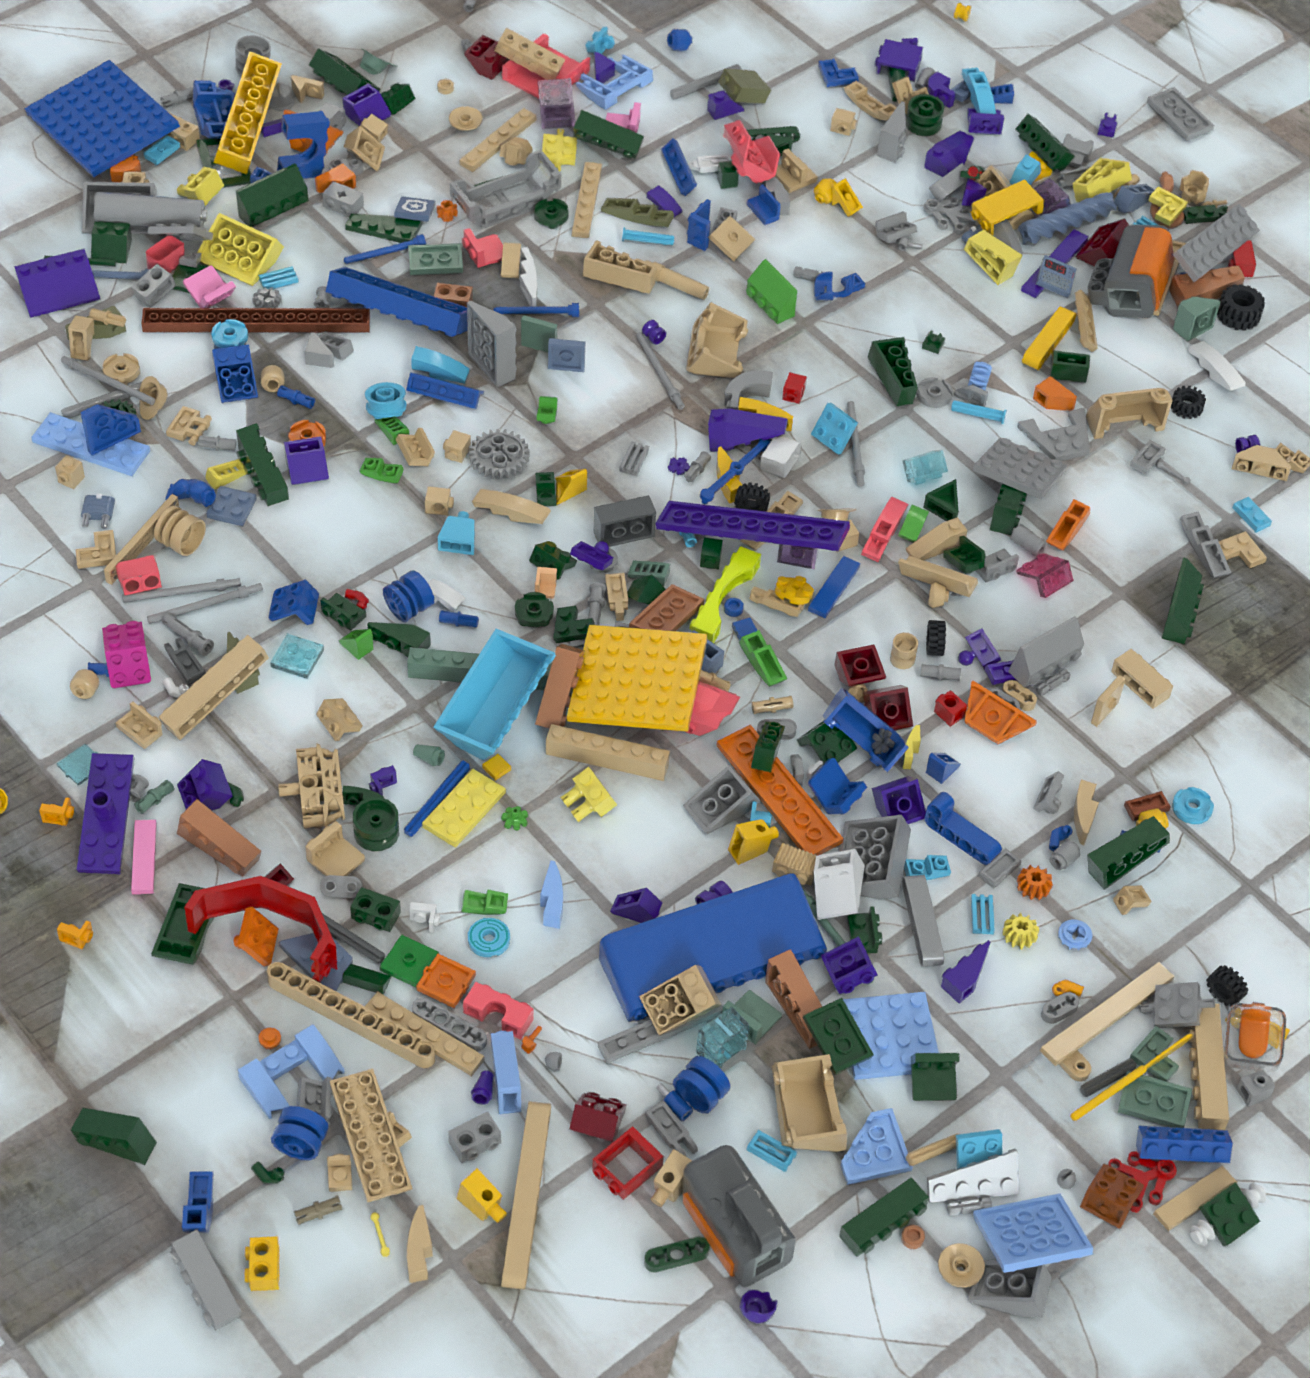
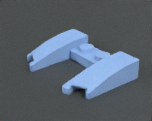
M622 55V60L619 62L611 57L609 59L615 62V70L621 76L604 85L583 73L580 76L583 83L576 82V86L590 100L606 110L616 104L617 97L636 85L642 88L653 81L652 69L626 55Z
M313 1024L296 1034L295 1040L261 1061H258L256 1058L238 1069L240 1081L267 1117L271 1119V1111L283 1110L285 1107H289L284 1096L273 1082L277 1078L307 1060L323 1080L326 1077L333 1079L338 1071L344 1074L345 1070Z

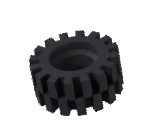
M1189 385L1187 388L1185 386L1178 387L1172 397L1171 409H1173V413L1177 412V416L1183 415L1182 418L1184 419L1186 416H1188V419H1192V416L1197 418L1203 412L1206 402L1205 394H1202L1201 390L1197 391V387L1193 389ZM1184 401H1190V402H1192L1193 404H1188V403H1185Z
M749 482L748 485L744 483L737 489L734 501L735 508L767 512L770 493H768L767 488L764 489V486L758 487V483L752 485V482Z
M928 621L926 636L927 655L944 656L946 644L945 621Z
M1221 965L1206 979L1208 983L1206 985L1210 988L1209 992L1214 993L1213 997L1215 999L1218 998L1220 1003L1224 1002L1225 1006L1230 1005V1007H1233V1005L1236 1006L1248 994L1247 982H1243V976L1240 977L1238 975L1239 972H1234L1232 967L1228 968L1227 965Z

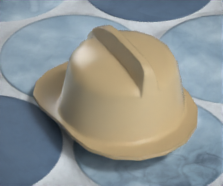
M153 376L146 377L140 386V392L155 398L153 405L140 400V415L145 420L152 419L167 400L165 386L160 384Z
M837 508L821 509L818 511L821 512V517L824 519L847 521L849 512L856 509Z

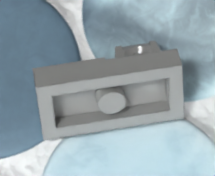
M1057 771L1045 779L1034 805L1035 810L1040 812L1045 809L1052 814L1058 812L1061 802L1055 795L1062 788L1061 783L1064 778L1062 773Z

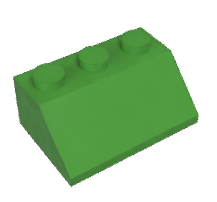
M767 259L763 260L747 280V295L777 324L795 316L798 290Z

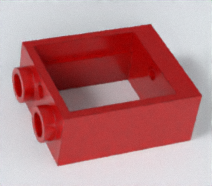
M632 1126L593 1158L592 1172L597 1179L603 1180L608 1185L609 1190L614 1195H619L624 1200L662 1168L664 1156ZM630 1146L648 1166L624 1185L605 1166Z

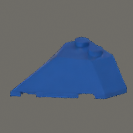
M194 80L193 109L200 133L208 138H221L236 93L228 89L223 90L215 86L216 83L212 81Z

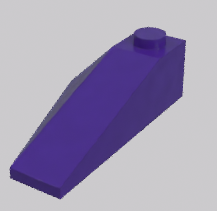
M960 130L936 143L926 153L924 168L944 177L960 164H965L974 137Z
M713 409L708 421L710 452L718 451V447H722L724 451L734 449L736 445L744 443L746 446L751 444L750 441L757 439L767 440L784 435L788 420L787 418L735 409Z

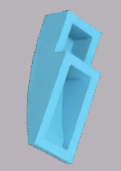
M416 346L411 358L412 369L429 372L430 377L465 384L470 371L468 367L455 359L423 347Z

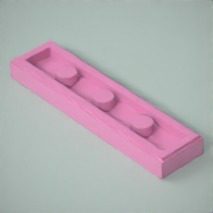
M135 820L132 895L154 894L156 820Z

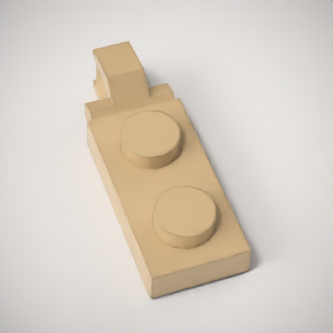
M625 573L605 574L610 611H615L616 621L624 620V610H628Z
M755 586L751 590L749 597L750 600L757 604L767 605L771 609H777L789 616L795 617L799 616L805 604L789 603L790 599L785 597L784 600L780 599L774 590L769 589L765 591Z

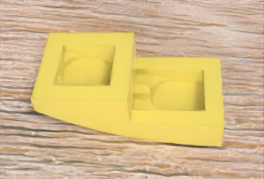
M916 725L908 737L906 744L909 748L904 753L903 769H911L913 753L919 752L921 742L920 725Z

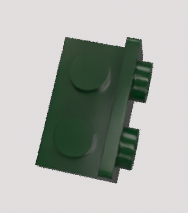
M335 593L329 600L324 597L320 600L321 612L350 631L367 617L366 611L338 593Z
M874 906L869 908V913L847 915L850 940L859 936L867 954L877 953L879 945H882V932H878L877 927L880 925L879 914H875Z

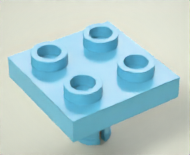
M827 403L811 435L835 453L842 454L858 422L834 404Z
M1000 1129L956 1135L957 1169L967 1166L966 1164L972 1162L977 1163L986 1160L988 1157L996 1154H1003L1002 1132Z

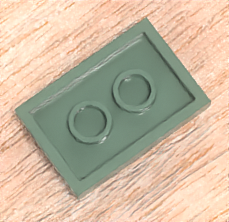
M461 243L408 245L410 275L463 273Z
M1142 1075L1122 1089L1118 1112L1168 1127L1184 1128L1192 1089Z

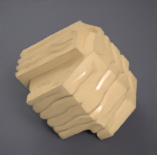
M515 137L501 145L499 156L504 157L505 163H508V165L515 166L518 163L524 165L533 148L528 140Z
M1190 171L1189 175L1182 177L1179 188L1182 191L1181 198L1188 203L1194 202L1195 205L1204 202L1209 186V178L1201 171Z

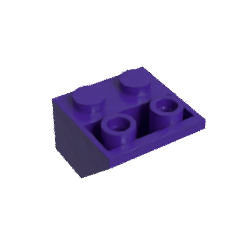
M370 84L342 98L345 115L358 126L371 114L382 121L391 116L380 92Z
M321 436L284 442L285 459L291 485L329 479Z
M202 759L177 783L185 809L198 799L213 811L220 809L233 796L221 764Z

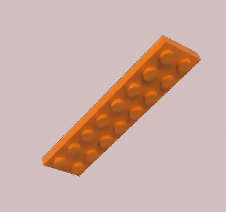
M751 724L717 741L718 749L798 848L818 856L843 843L844 838L778 757H776L771 773L751 768L755 746L760 736Z

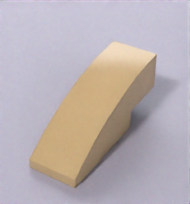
M1082 779L1074 804V824L1080 844L1085 845L1099 802L1092 800L1097 784Z
M423 1205L418 1206L409 1230L407 1242L409 1283L428 1280L425 1258L433 1257L432 1243Z

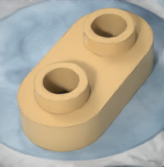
M1078 1050L1059 1063L1063 1070L1075 1081H1085L1090 1075L1091 1065Z

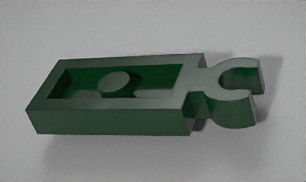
M1215 205L1186 207L1183 210L1185 224L1215 222L1227 213L1228 207L1225 205L1216 208Z

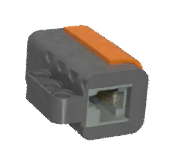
M1128 225L1123 230L1114 258L1100 259L1095 264L1088 284L1090 303L1093 305H1106L1109 314L1115 317H1152L1154 311L1160 306L1174 264L1173 243L1169 229L1160 225Z
M720 1146L685 1166L682 1181L683 1205L731 1277L735 1276L742 1287H748L791 1262L796 1238L732 1146Z

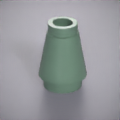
M416 744L413 749V755L432 766H439L444 761L445 751L439 746Z

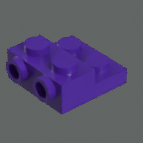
M859 936L820 955L839 995L851 993L856 986L862 983L869 984L873 981L874 977L878 976Z

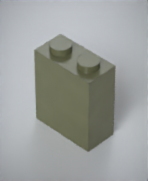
M725 68L718 81L734 102L765 104L771 92L770 87L754 70Z

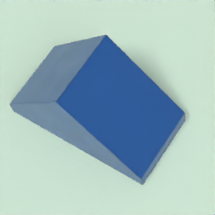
M930 753L926 774L942 784L960 767L961 763L947 753Z

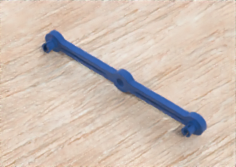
M759 439L758 444L738 462H732L729 470L708 489H702L699 495L700 499H702V504L706 505L708 502H711L718 490L735 475H741L744 467L758 454L764 452L772 439Z

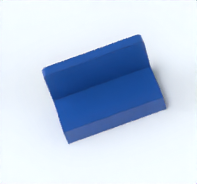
M763 184L760 185L759 195L747 199V206L764 225L779 220L781 205Z

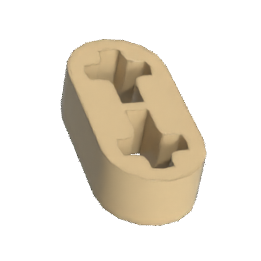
M1013 680L1004 683L1002 691L1018 700L1020 709L1031 711L1035 708L1037 697L1033 692Z

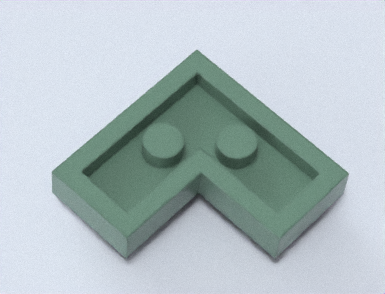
M1155 1026L1131 1053L1130 1058L1139 1066H1145L1172 1044L1174 1038ZM1165 1057L1148 1068L1147 1071L1157 1079L1168 1082L1177 1072L1179 1065L1170 1058Z

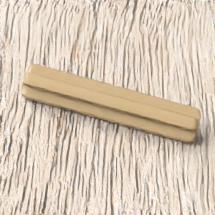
M956 1133L909 1152L905 1159L910 1166H914L956 1148V1135L960 1134Z

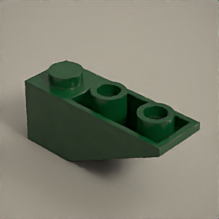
M368 622L367 628L372 631L374 641H378L392 650L395 649L406 657L409 656L410 647L428 649L431 646L430 632L415 625Z
M765 722L755 746L751 768L771 773L785 726L780 725L778 722Z

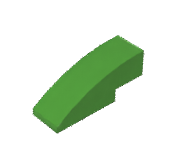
M760 630L741 638L739 644L756 672L769 687L788 679L771 645L766 644Z

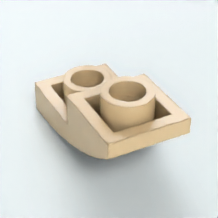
M503 243L501 277L519 278L521 243Z
M1281 442L1276 447L1277 452L1291 465V470L1304 473L1310 466V458L1300 450L1294 453Z

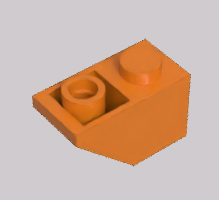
M343 163L315 178L316 191L318 193H323L333 181L352 189L356 188L355 173Z
M1050 376L1035 386L1033 399L1045 409L1071 411L1074 410L1077 396Z

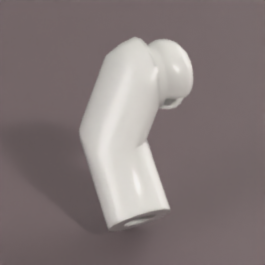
M170 677L163 680L168 694L172 697L178 698L189 689L187 685L183 687V684L177 687Z

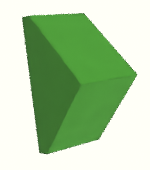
M371 629L353 630L338 640L358 660L374 650Z

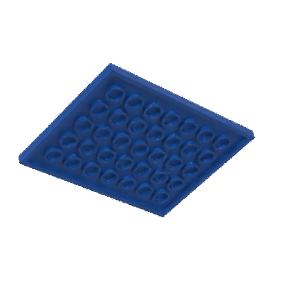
M111 60L103 62L96 68L89 70L82 76L75 78L68 84L61 86L56 91L47 94L42 99L24 108L26 114L93 178L180 127L179 122Z

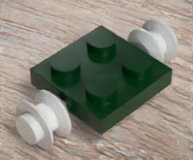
M1233 1182L1201 1204L1199 1209L1208 1222L1200 1220L1198 1227L1195 1225L1191 1226L1190 1236L1196 1244L1206 1246L1208 1243L1207 1239L1214 1240L1216 1234L1222 1245L1227 1246L1260 1222L1253 1208H1258L1259 1202H1266V1191L1261 1185L1251 1183L1249 1189L1244 1188L1241 1191L1237 1183Z

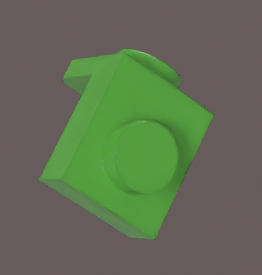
M539 397L537 421H541L544 424L555 422L557 416V397Z

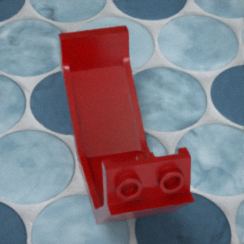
M256 876L196 890L185 906L187 928L189 932L194 934L197 933L202 923L208 918L245 911L249 907L264 908L305 924L312 929L318 942L310 956V959L314 961L311 965V971L315 973L312 979L320 983L323 977L329 975L331 968L337 970L336 945L314 896L263 876Z

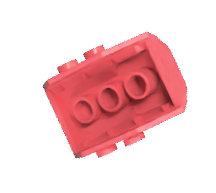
M740 120L724 125L723 137L730 143L733 152L731 162L736 166V171L743 177L745 175L748 176L756 184L775 177L780 153L771 138L766 136L757 140H751L750 135Z
M699 681L689 730L686 733L702 736L718 729L723 718L732 713L740 696Z

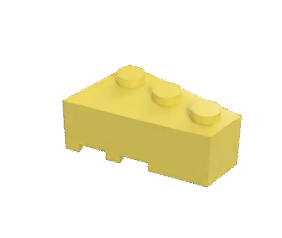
M1099 158L1072 184L1076 202L1093 198L1100 193H1110L1131 181L1132 176L1129 162Z

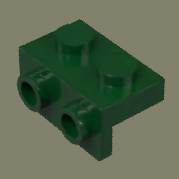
M395 83L390 86V90L381 93L391 115H395L415 100L409 84Z
M964 535L959 538V546L943 552V558L965 574L985 567V551Z
M551 541L536 544L529 559L537 567L556 568L557 580L561 579L564 570L575 567L577 562L569 552L562 551Z

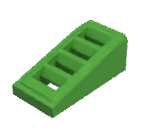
M397 417L375 419V423L393 445L398 444L396 441L398 434L409 435V429Z

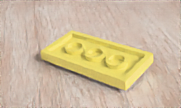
M472 769L422 822V828L456 848L506 793V788Z

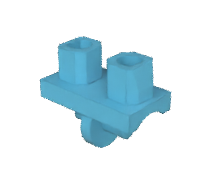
M603 27L600 32L593 33V41H588L585 44L588 53H594L595 55V52L603 54L606 49L614 47L615 41L613 36L608 35V27Z

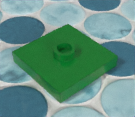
M401 934L380 965V971L416 987L424 975L425 967L431 965L439 952Z

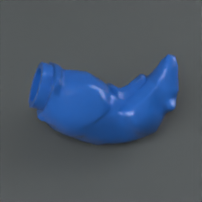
M180 479L175 484H170L165 500L173 494L178 496V499L192 498L196 503L208 507L215 501L216 494L214 489L205 481L199 479Z

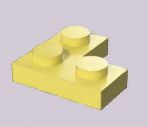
M1159 186L1150 195L1148 200L1161 207L1156 213L1155 219L1168 226L1174 222L1188 203Z

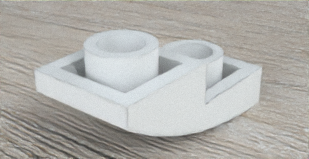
M431 579L428 582L434 595V604L439 601L451 612H454L466 599L455 589L438 580Z

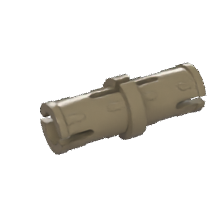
M339 1196L320 1203L316 1201L309 1207L295 1210L294 1215L297 1224L301 1225L316 1218L320 1220L323 1219L324 1215L343 1210Z

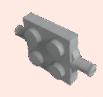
M1198 982L1155 985L1154 1002L1141 1003L1140 1009L1142 1013L1154 1012V1025L1158 1028L1200 1026L1202 1008H1215V999H1201L1200 984Z

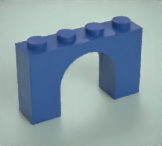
M323 111L283 115L281 129L287 140L310 138L312 143L307 150L300 154L279 156L277 171L295 163L303 179L314 178L322 174V169L325 166V144L328 141L327 128L330 126L329 119L326 118Z

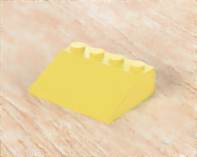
M219 213L209 232L213 233V240H204L197 253H202L201 263L207 266L212 265L214 269L253 286L259 280V275L266 273L274 265L284 246L276 238Z

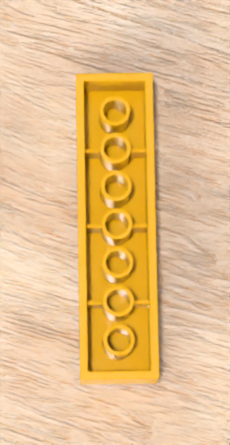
M249 52L214 163L247 174L282 63Z

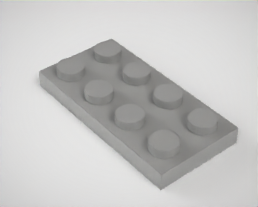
M1175 87L1149 96L1147 99V103L1186 141L1211 132L1214 129V125Z

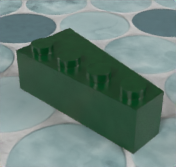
M255 423L236 430L239 449L236 454L239 461L244 463L243 466L246 474H250L253 487L258 488V495L261 501L264 500L267 506H271L289 499L288 487L279 468L276 467L272 453L268 452L264 436L260 437L258 424Z

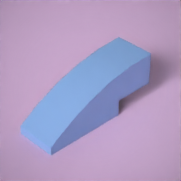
M551 860L540 894V906L545 907L543 925L560 929L563 913V887L558 867L555 861Z

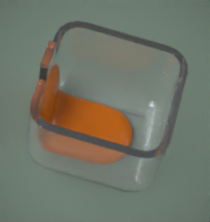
M1252 1002V1004H1233L1229 1008L1226 1019L1223 1051L1225 1064L1237 1069L1253 1071L1264 1069L1265 1072L1277 1071L1280 1068L1284 1054L1286 1014L1280 1008L1265 1006V1003Z

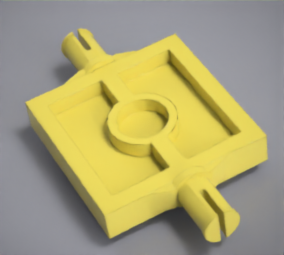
M560 128L557 129V135L543 134L542 151L554 166L558 167V171H561V165L575 166L577 138L564 136L562 128L561 133Z

